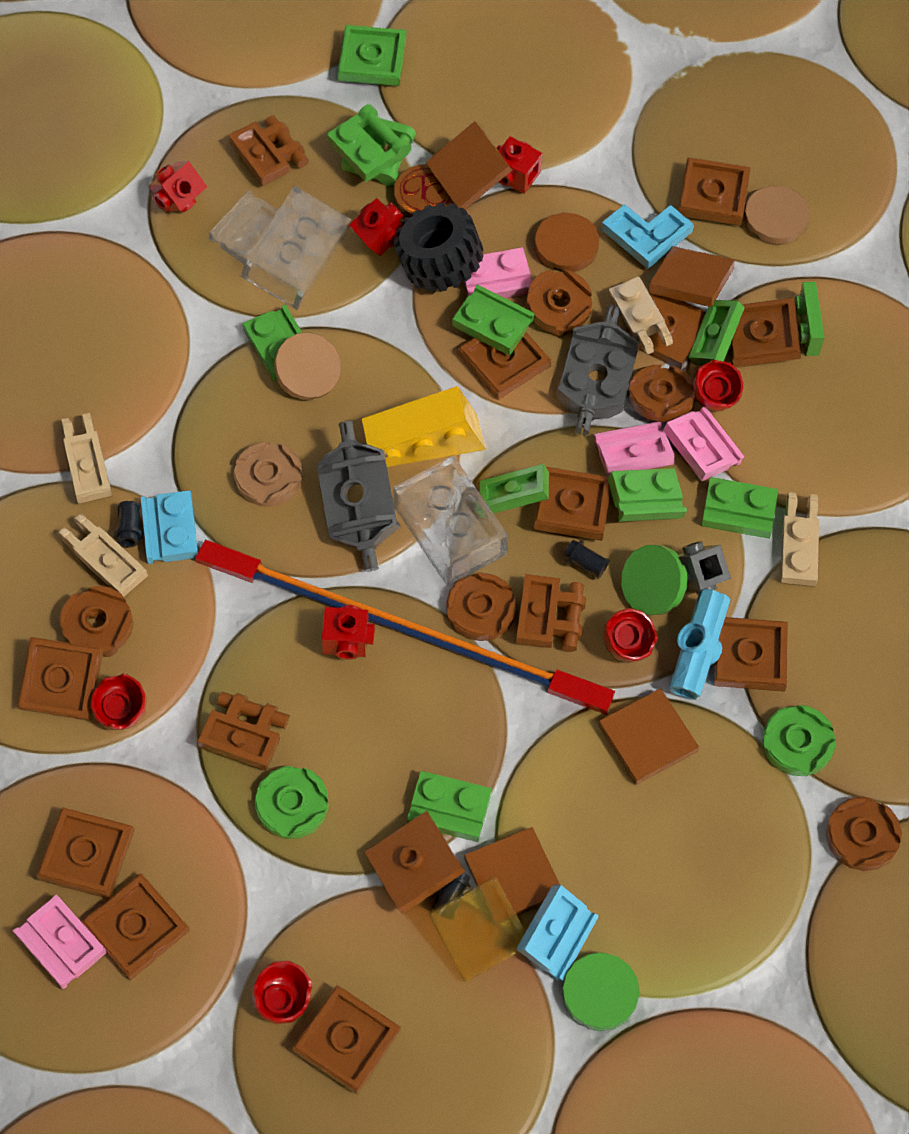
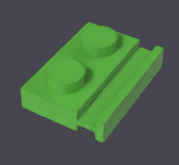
M477 284L472 295L468 296L453 317L452 326L510 356L526 333L529 324L533 323L534 313Z
M286 304L281 306V309L276 312L271 310L242 323L244 333L272 381L277 379L273 367L277 350L286 339L302 333Z
M675 468L612 471L607 478L615 508L619 510V522L680 519L687 513L686 507H683L682 504L683 495Z
M710 477L701 526L770 539L778 489Z
M421 771L407 817V823L427 811L441 833L479 842L492 795V788Z

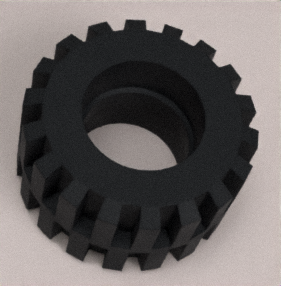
M438 203L436 206H424L425 209L421 211L416 210L412 213V217L405 218L402 222L403 227L397 229V237L394 238L395 251L409 281L414 283L417 288H426L430 292H434L435 289H439L440 292L446 291L451 286L456 288L460 286V282L463 280L468 281L472 277L471 273L477 272L479 269V262H482L484 257L482 253L484 251L483 245L471 216L468 215L464 208L458 209V206L452 203L448 206L445 203Z

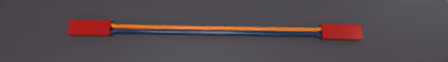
M204 540L196 556V563L253 583L254 580H261L331 607L358 606L363 610H368L369 621L547 687L548 693L602 714L607 715L614 698L615 690L556 669L555 673H549L270 570L262 566L260 559L209 540Z

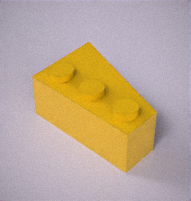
M458 386L362 418L367 445L382 449L387 453L388 457H385L387 467L486 450L478 415Z

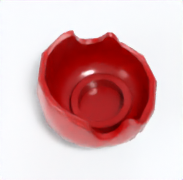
M712 360L699 367L694 376L692 388L696 400L703 407L711 411H723L739 402L742 397L744 382L740 371L731 363Z
M632 608L615 612L606 622L603 631L606 649L615 659L627 663L642 661L650 656L658 640L653 621L643 611Z
M122 673L117 676L104 678L98 684V687L92 693L90 708L97 722L110 730H124L136 725L145 714L147 697L139 681L128 674Z
M289 960L271 963L259 973L253 985L252 1002L256 1012L262 1019L276 1025L292 1023L304 1014L309 1005L312 989L311 979L302 966Z

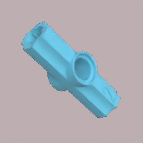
M703 589L702 592H699L690 623L685 625L678 634L677 642L681 651L669 686V690L673 694L692 700H697V697L701 696L709 667L719 659L722 653V644L718 639L731 600L727 595L711 589Z

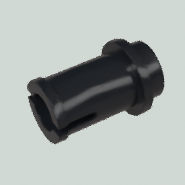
M134 501L120 502L117 507L118 529L114 531V538L121 547H135L138 545V541L142 539V532L139 530L140 505Z
M573 539L563 555V558L568 560V565L575 564L597 579L601 578L610 562L608 558L606 559L584 546V541L582 540L577 542Z
M463 873L442 887L430 909L444 918L453 919L464 891L469 890L471 887L468 883L471 877Z

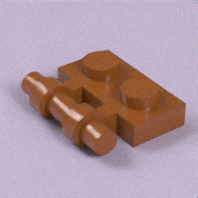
M274 115L269 116L265 120L267 128L263 130L255 121L229 134V143L262 186L289 173L290 169L287 161L295 162L299 168L306 166L309 161L304 154L305 150L302 145L291 138L288 127L284 122H279ZM272 142H279L282 147L277 149Z
M525 574L516 644L552 648L553 635L563 638V650L568 652L576 651L577 641L581 639L583 629L580 624V616L586 604V597L583 595L584 585L580 582H572L569 592L559 591L560 578ZM557 607L567 609L566 621L555 620Z
M222 691L217 705L228 710L226 714L214 710L211 711L197 741L198 746L267 771L280 741V734L269 730V728L275 725L285 729L290 715L279 712L278 707L268 703L262 706L248 701V697L239 693L231 695ZM244 714L258 719V721L254 725L239 720V717Z

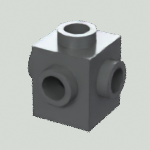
M702 541L683 546V553L678 554L681 564L685 565L687 571L686 590H695L696 594L699 595V592H702L703 589L715 590L717 589L716 584L731 579L721 545L704 546Z

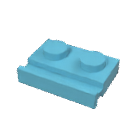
M191 490L158 494L155 498L147 499L146 496H142L141 507L148 564H153V561L159 560L170 562L196 558L198 547Z
M552 885L516 949L539 968L550 973L554 980L563 981L599 916L596 913L590 912L584 903L562 885Z

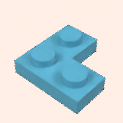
M624 204L602 222L601 230L648 269L667 254L673 246L678 245L693 232L694 224L671 205L647 223Z

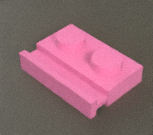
M523 247L483 254V261L479 262L480 267L477 272H472V277L468 281L463 280L468 296L472 295L475 286L478 284L504 298L527 295L532 283Z
M702 407L696 413L693 411L667 422L663 429L701 481L728 470L730 466L740 465L744 458L743 454L706 407Z
M661 422L595 434V446L598 447L599 456L607 477L612 471L647 470L674 464V453L665 432L662 430Z
M55 895L31 915L24 925L13 930L18 939L63 990L68 987L67 984L75 977L78 978L107 953L105 948L58 895Z

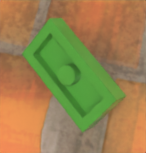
M803 282L800 294L794 297L796 315H800L801 323L798 325L799 343H804L806 356H819L824 341V331L816 282Z
M716 300L712 307H708L688 358L695 364L702 365L712 360L724 361L745 307L735 300Z
M544 464L480 481L479 508L485 516L549 499V471Z

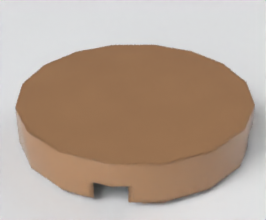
M774 185L763 187L751 195L746 204L744 220L747 229L752 234L754 232L758 235L759 240L769 244L781 245L795 241L802 232L804 233L808 225L810 211L807 202L798 192L788 187Z
M298 333L286 339L277 350L273 362L274 372H276L280 387L290 396L301 400H313L314 398L327 395L338 382L341 373L340 356L335 347L324 337L313 333Z
M259 442L249 446L238 456L234 468V482L239 494L248 502L261 507L277 506L289 501L298 492L302 483V465L297 454L287 445Z

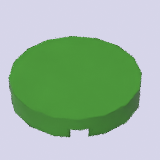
M645 545L635 550L626 560L622 571L621 587L625 599L633 609L641 610L646 615H664L673 607H677L682 601L687 589V571L685 565H682L678 558L680 556L674 550L663 545Z
M806 705L779 709L769 718L762 734L763 749L768 760L778 770L791 776H809L820 772L830 762L836 748V738L831 722L820 711Z
M283 766L270 772L260 782L255 800L256 814L261 825L271 834L284 839H300L313 833L324 822L329 810L328 791L322 779L312 770L294 768V766Z
M607 953L588 954L575 961L566 973L562 993L564 1006L572 1019L579 1024L590 1027L589 1029L606 1031L614 1030L629 1020L637 1007L640 990L638 979L630 965L618 956Z

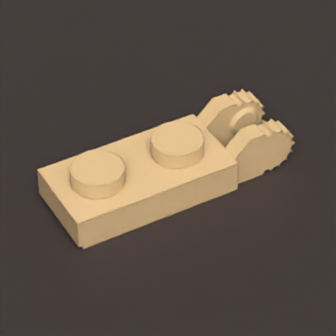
M639 276L609 289L615 306L620 308V314L633 338L639 341L646 355L654 352L653 343L648 336L658 333L666 347L673 344L665 320Z
M90 413L82 414V423L84 430H86V434L73 436L72 422L69 418L61 419L65 434L63 441L78 504L112 496L97 431H94Z
M788 492L786 512L782 524L780 582L816 586L818 581L819 548L818 495L810 494L807 499V518L795 517L798 501L797 495L794 492Z
M82 514L74 518L77 527L87 535L82 541L77 539L65 527L57 532L61 540L87 567L110 588L121 593L123 597L148 577L147 570L100 526L96 527Z

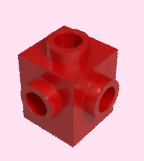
M509 136L502 146L498 145L496 147L512 169L499 183L504 186H510L525 194L541 173L543 153L532 148L527 142L519 141Z
M189 161L165 165L154 174L156 179L148 185L153 193V200L158 207L166 212L180 211L181 213L196 204L195 198L207 188V185Z
M376 198L361 209L359 215L349 226L371 250L382 256L390 247L395 246L394 238L397 237L396 231L399 227H403L400 219L404 215L391 202L385 205Z
M345 605L341 608L325 607L321 638L323 654L336 655L345 660L366 657L367 645L374 644L375 623H369L368 610H363L354 605Z

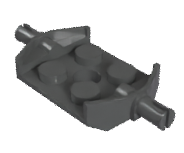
M613 305L607 306L603 322L574 327L572 341L561 382L557 389V399L567 410L578 414L579 418L575 428V432L578 435H581L583 424H585L583 436H587L590 432L592 420L594 421L595 418H611L623 412L639 341L617 326L620 314L618 306H615L613 316H611ZM593 371H600L605 374L606 378L601 381H595L588 374Z
M353 421L340 422L338 426L342 442L339 443V447L327 453L317 464L329 539L357 548L362 553L364 572L376 571L379 569L375 552L376 546L380 545L400 528V523L396 519L385 458L388 455L382 449L358 443L355 439ZM354 485H362L364 489L362 499L356 503L349 502L347 498L348 490Z

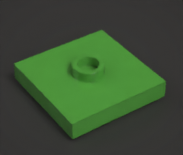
M345 25L338 68V81L400 86L407 30Z

